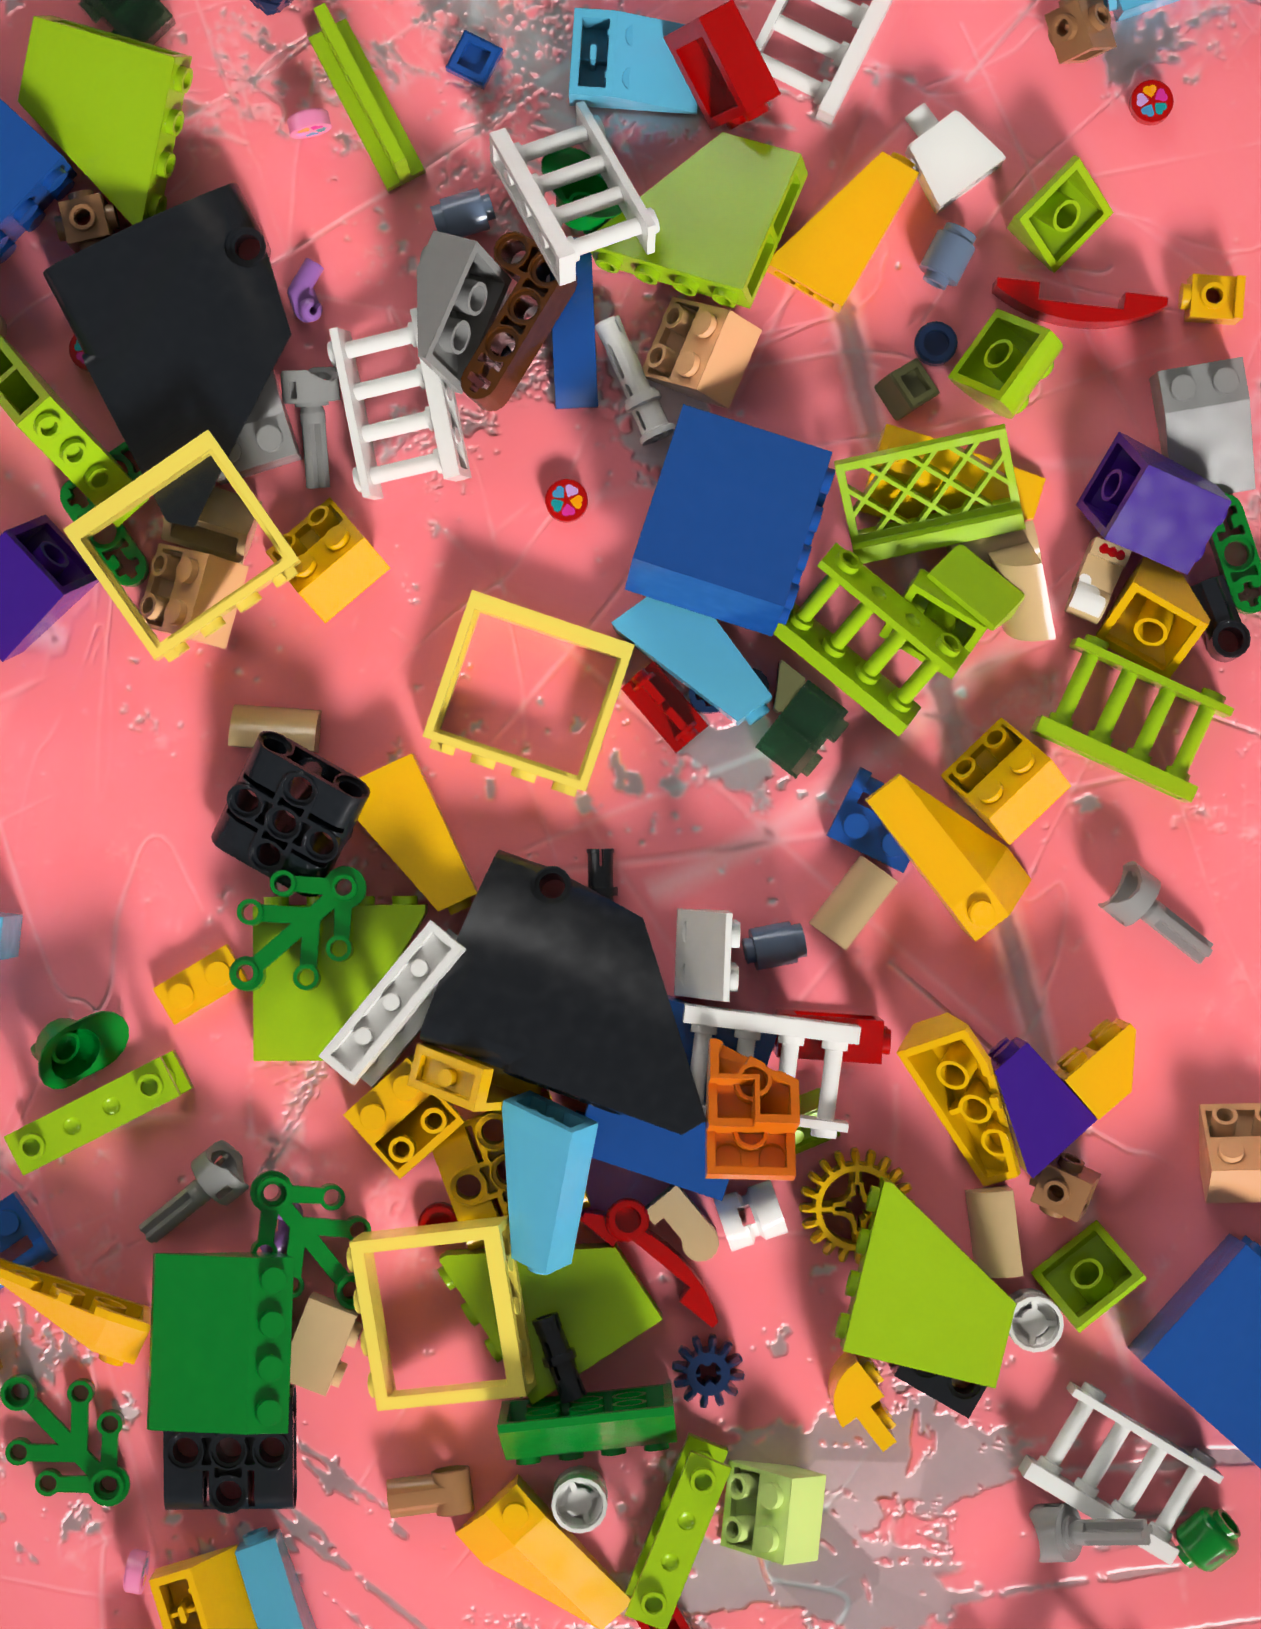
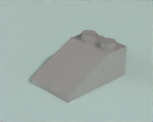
M433 230L428 244L421 252L420 262L417 267L418 357L454 392L462 394L461 377L463 371L493 324L512 279L477 241Z
M1243 357L1161 370L1149 378L1162 455L1216 484L1226 494L1255 490L1251 408Z
M274 369L229 456V459L242 478L302 460L285 404L282 401V394ZM221 472L217 482L220 485L230 483L223 472Z

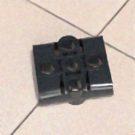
M263 731L259 733L236 784L227 794V803L212 833L211 839L220 850L269 878L280 870H286L294 876L326 878L330 871H332L344 845L352 837L353 827L370 795V789L365 782L289 738L277 732ZM302 778H305L306 780H308V781L310 782L311 786L308 785V784H306V783L302 780ZM249 790H251L252 792H254L257 797L253 796V795L249 792ZM286 811L290 812L294 818L290 817ZM323 832L327 833L332 838V840L327 838L323 834ZM270 844L274 845L278 851L271 847ZM282 876L277 880L281 885L288 889L290 888L291 880L288 876ZM296 892L297 894H300V895L305 896V897H317V896H318L317 894H308V893H299V892Z
M290 1384L288 1433L243 1435L163 1431L165 1510L216 1509L221 1513L230 1514L240 1509H295L297 1501L296 1385ZM269 1437L279 1439L284 1445V1453L279 1456L269 1455L263 1448V1440ZM190 1438L195 1441L198 1447V1454L191 1457L183 1455L178 1449V1440ZM223 1438H234L241 1446V1454L237 1456L226 1455L221 1450L220 1441ZM253 1470H254V1500H255V1501H252ZM207 1471H209V1501H207V1489H208V1472H207ZM224 1481H234L241 1488V1496L236 1499L225 1497L221 1492L220 1484Z

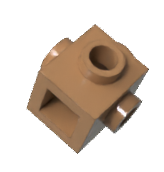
M1060 0L1058 2L1059 8L1044 15L1048 26V38L1055 49L1059 64L1084 63L1117 47L1110 25L1111 16L1103 0Z
M89 189L79 190L68 195L69 200L58 202L61 215L54 217L57 234L60 241H67V244L75 253L115 234L114 230L120 229L115 206L108 204L101 193L94 194L93 190ZM91 216L90 221L86 225H78V218Z
M1061 1153L1034 1178L1031 1177L1029 1185L1035 1187L1030 1201L1040 1205L1039 1209L1051 1217L1063 1218L1064 1216L1078 1222L1087 1211L1102 1174L1085 1167V1162L1079 1157L1069 1153Z

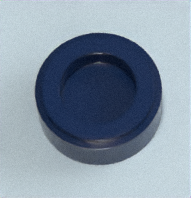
M943 322L927 323L920 328L915 336V354L926 365H943L956 352L957 336L954 330Z

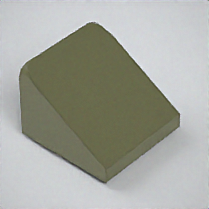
M918 358L891 372L874 386L875 391L896 421L940 394Z
M782 659L778 662L772 708L777 714L783 712L806 682L804 676Z

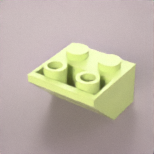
M729 1460L728 1465L732 1469L726 1484L720 1545L781 1565L818 1561L826 1475L791 1465Z

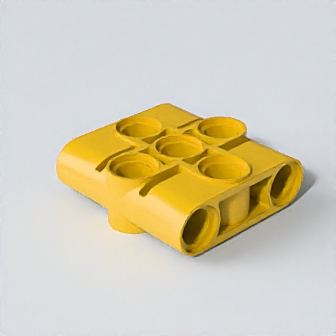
M549 1090L541 1092V1096L553 1101ZM502 1110L487 1111L482 1115L465 1120L458 1129L432 1151L458 1221L501 1217L494 1200L495 1198H498L503 1215L509 1216L507 1181L500 1177L497 1170L498 1165L505 1160L504 1138L500 1141H491L483 1133V1125L488 1120L497 1119L503 1122ZM468 1126H472L476 1142L482 1155L481 1159H479L470 1132L467 1128ZM470 1174L479 1179L481 1190L478 1194L467 1196L460 1192L457 1182L463 1175ZM585 1191L582 1210L591 1207L587 1191ZM484 1240L466 1242L469 1250L472 1251L483 1247Z

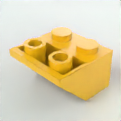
M331 497L320 506L311 510L305 519L283 535L301 561L300 564L294 567L298 574L289 583L325 624L390 569L388 564ZM274 545L266 551V554L274 563L282 558Z
M1002 717L940 775L972 811L1009 845L1071 787L1052 759Z
M1118 1018L1113 1022L1109 1019L1101 1022L1089 1033L1092 1040L1081 1050H1078L1076 1046L1071 1048L1056 1062L1060 1068L1055 1073L1098 1120L1132 1092L1136 1029L1131 1023Z
M413 1055L407 1057L343 1114L399 1179L405 1176L465 1122L452 1103L407 1085L414 1058Z
M238 1544L155 1569L148 1581L163 1629H258L235 1555Z

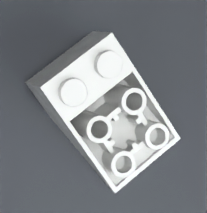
M677 908L675 996L730 1002V992H738L739 966H737L736 962H731V948H740L741 923L737 919H732L733 913L729 910Z

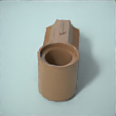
M467 1465L446 1466L431 1471V1474L393 1478L386 1481L387 1502L391 1518L436 1513L437 1516L450 1517L467 1514L475 1510L470 1469Z

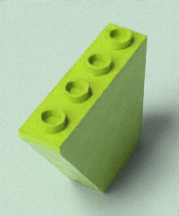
M53 15L33 16L18 103L132 225L166 210L167 197L164 194L167 179L172 175L176 163V157L173 153L175 139L180 134L184 124V112L181 111L184 95L190 89L193 80V70L190 68L192 56Z
M720 133L640 196L645 207H651L659 221L660 231L656 233L655 253L647 255L638 238L634 236L590 252L595 264L610 273H618L621 270L634 274L637 279L647 284L656 285L657 282L671 285L678 292L688 296H695L697 293L709 296L715 302L725 307L734 308L736 305L750 309L808 176L802 154L729 133ZM622 212L598 230L621 223L627 219Z
M0 334V406L15 425L95 506L131 483L133 480L43 377ZM149 498L113 522V524L118 528L146 503Z
M321 896L306 897V905H289V897H263L264 905L310 907ZM365 896L359 905L352 908L350 940L353 943L354 952L351 958L344 962L334 961L326 953V944L334 936L333 910L321 920L317 967L321 974V981L318 987L313 990H302L293 981V973L300 966L302 938L266 969L264 984L259 989L253 991V1061H324L319 1057L320 1053L407 949L428 913V904H418V896H392V904H375V896ZM256 905L253 906V919L258 915ZM261 922L258 925H254L253 956L289 924ZM344 941L335 942L332 948L336 957L345 955L347 944ZM305 969L300 974V981L304 986L310 985L314 981V973L310 969Z
M880 1177L878 1187L871 1185L866 1202V1211L872 1212L868 1229L861 1227L856 1243L855 1253L862 1254L858 1271L850 1270L846 1284L845 1295L851 1297L848 1312H840L836 1325L835 1338L841 1339L840 1346L842 1351L996 1389L1016 1303L890 1179Z
M607 1242L575 1244L572 1264L548 1275L535 1274L528 1270L526 1265L517 1261L537 1385L527 1395L532 1404H535L557 1389L549 1368H545L542 1362V1358L545 1356L532 1321L536 1320V1318L552 1312H558L569 1346L574 1347L577 1357L574 1360L579 1374L663 1320L662 1312L617 1243L613 1247ZM477 1248L472 1251L469 1249L447 1250L440 1255L439 1261L442 1266L437 1271L449 1290L457 1288L466 1301L461 1304L464 1314L474 1327L479 1323L489 1337L484 1340V1343L498 1363L503 1360L485 1248Z

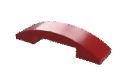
M997 277L992 285V294L1011 308L1042 322L1069 328L1107 329L1130 325L1159 314L1168 305V297L1125 292L1119 299L1118 308L1038 299L1040 282Z
M591 1208L584 1209L581 1212L580 1221L613 1247L618 1240L614 1239L606 1229L605 1216L607 1211ZM647 1228L646 1232L634 1242L686 1284V1287L679 1294V1301L714 1328L718 1323L717 1313L712 1299L698 1274L673 1246Z

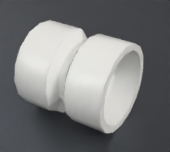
M771 1180L749 1186L746 1195L741 1196L735 1191L724 1195L722 1201L714 1199L731 1252L753 1245L756 1236L760 1235L765 1240L788 1233ZM750 1207L756 1223L743 1226L739 1211Z
M1033 1288L1019 1289L1011 1293L1009 1296L1016 1303L1009 1332L1013 1342L1023 1350L1033 1353L1044 1352L1055 1346L1061 1338L1064 1329L1063 1315L1058 1306L1042 1291Z
M582 1465L569 1467L560 1473L554 1483L551 1503L553 1516L558 1524L569 1532L579 1534L590 1532L601 1524L606 1516L608 1506L607 1486L601 1474L591 1467Z

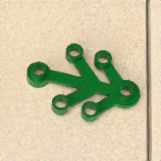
M337 867L330 871L326 878L294 876L286 870L277 871L271 876L270 888L278 896L289 897L294 892L323 895L310 907L263 905L254 899L243 900L237 908V916L242 923L250 926L258 925L261 922L286 923L289 925L253 957L243 956L232 963L229 970L232 984L236 988L248 992L259 989L266 980V969L302 938L300 966L293 973V981L302 990L310 991L317 988L321 981V974L317 969L321 920L333 910L334 936L326 944V953L329 958L337 962H344L350 959L354 952V946L350 940L352 908L364 900L367 892V883L364 876L353 867ZM282 876H288L291 880V886L287 891L280 892L276 885L277 880ZM342 880H349L352 884L351 892L345 896L340 895L337 891L338 883ZM250 904H254L258 908V915L253 920H247L244 916V909ZM342 940L347 944V952L341 957H336L332 951L335 942ZM245 965L251 966L254 972L251 980L247 982L242 981L239 977V971ZM310 969L314 973V981L310 985L304 986L300 981V974L303 970Z
M269 1170L259 1174L253 1180L250 1187L251 1201L261 1211L258 1237L252 1244L250 1252H257L258 1248L262 1245H269L272 1252H278L274 1244V1237L279 1214L289 1227L286 1254L294 1257V1278L298 1280V1286L293 1291V1299L300 1296L304 1290L305 1285L301 1275L304 1249L306 1248L335 1283L334 1296L336 1300L347 1309H355L353 1296H345L343 1294L344 1286L349 1282H355L354 1273L347 1272L319 1236L343 1237L353 1240L355 1236H352L350 1233L351 1226L356 1222H362L364 1224V1232L371 1231L370 1223L359 1215L351 1216L347 1220L305 1217L292 1204H321L327 1210H337L345 1201L344 1191L337 1184L326 1183L321 1187L292 1185L289 1178L279 1171ZM270 1184L277 1185L279 1189L278 1195L273 1199L264 1197V1189ZM330 1189L337 1190V1201L333 1204H326L324 1201L325 1193Z
M16 1374L10 1377L3 1384L0 1391L2 1403L13 1411L25 1410L57 1444L31 1443L27 1438L17 1437L6 1447L5 1455L7 1460L17 1466L23 1465L27 1461L75 1462L86 1474L62 1475L54 1468L42 1470L35 1479V1488L43 1496H53L57 1492L89 1493L92 1500L102 1506H114L122 1502L128 1495L131 1485L127 1471L118 1465L119 1432L125 1424L123 1414L116 1409H108L99 1416L97 1429L102 1434L101 1459L99 1461L88 1450L89 1402L95 1395V1386L89 1379L79 1378L68 1388L67 1396L71 1402L70 1431L37 1396L38 1388L36 1382L30 1376ZM16 1384L25 1385L28 1389L27 1397H17L14 1393V1386ZM75 1386H85L89 1393L86 1399L77 1398L74 1394ZM106 1416L116 1418L118 1421L117 1429H107L103 1423ZM16 1444L24 1446L27 1451L26 1457L17 1458L13 1454V1446ZM45 1475L52 1476L56 1480V1487L53 1489L45 1488L42 1484V1477ZM107 1476L114 1478L117 1483L116 1489H105L102 1485V1479Z

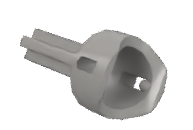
M313 367L309 370L282 371L280 376L283 404H295V407H301L300 424L302 428L306 488L330 487L326 415L323 406L329 405V401L340 400L337 368Z
M1134 861L1124 864L1121 880L1115 893L1109 900L1098 903V906L1125 927L1134 924L1141 918V920L1193 961L1201 964L1205 957H1209L1213 952L1211 948L1214 944L1156 899L1161 888V882Z
M224 1140L217 1141L191 1162V1168L196 1179L139 1225L140 1231L145 1234L148 1242L157 1243L211 1198L221 1205L228 1206L248 1190L249 1185L244 1182L243 1157L232 1145ZM221 1155L222 1158L214 1164L215 1160Z
M1040 1503L1035 1505L1029 1513L1039 1541V1562L1041 1563L1073 1562L1080 1555L1082 1546L1150 1545L1151 1543L1150 1534L1153 1532L1152 1524H1147V1519H1081L1078 1510L1067 1503Z

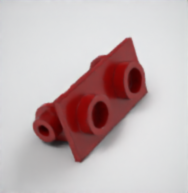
M654 661L640 670L621 688L675 753L709 726Z

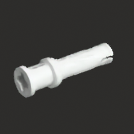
M612 316L596 324L595 330L605 347L608 358L627 397L624 406L626 412L633 414L642 434L639 439L641 445L652 444L674 433L675 424L668 422L659 402L662 397L660 391L656 390L655 387L651 388L625 332L620 316Z

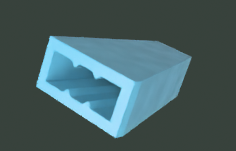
M646 597L611 622L619 636L627 642L635 644L636 649L686 687L692 689L695 694L718 709L720 713L737 726L745 720L749 725H752L770 712L767 704L772 701L771 693L715 618Z
M529 1090L503 1100L502 1104L511 1258L526 1265L528 1270L535 1274L548 1275L572 1264L598 1122Z
M261 1527L243 1535L244 1541L239 1543L235 1555L258 1629H317L280 1528L268 1532L267 1527Z

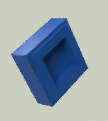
M464 30L445 67L446 71L484 90L503 54V49Z

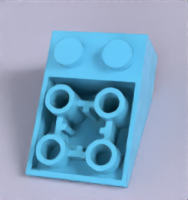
M574 8L569 106H576L577 102L584 100L588 107L697 115L698 104L663 38L685 24L616 10Z

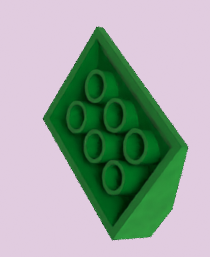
M282 1252L153 1253L147 1412L148 1430L243 1435L288 1433L294 1257Z
M671 1383L587 1392V1395H584L582 1398L565 1404H561L559 1395L545 1396L535 1404H532L529 1398L502 1401L497 1423L498 1435L505 1459H516L517 1465L540 1463L542 1456L558 1455L559 1460L562 1461L577 1460L584 1457V1452L601 1450L602 1456H616L625 1454L627 1452L626 1447L644 1446V1451L649 1452L662 1451L669 1448V1443L677 1442Z

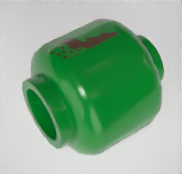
M1202 1507L1183 1521L1176 1529V1537L1179 1543L1176 1547L1180 1550L1178 1556L1189 1568L1196 1566L1203 1571L1212 1572L1237 1553L1239 1550L1238 1538L1241 1536V1532L1235 1521L1222 1508L1214 1510L1210 1507Z

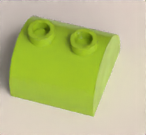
M997 308L951 371L948 378L959 389L985 408L1002 417L1013 419L1015 414L1022 412L1027 407L1029 395L1039 381L1046 378L1052 372L1054 360L1062 351L1063 344L1050 329Z
M920 568L902 597L942 630L957 637L962 646L971 653L988 628L927 578L929 572ZM885 623L879 636L886 639L894 629ZM908 640L900 648L922 662L927 658L925 654ZM942 668L938 670V672L950 678L951 680L954 677V675L951 677Z

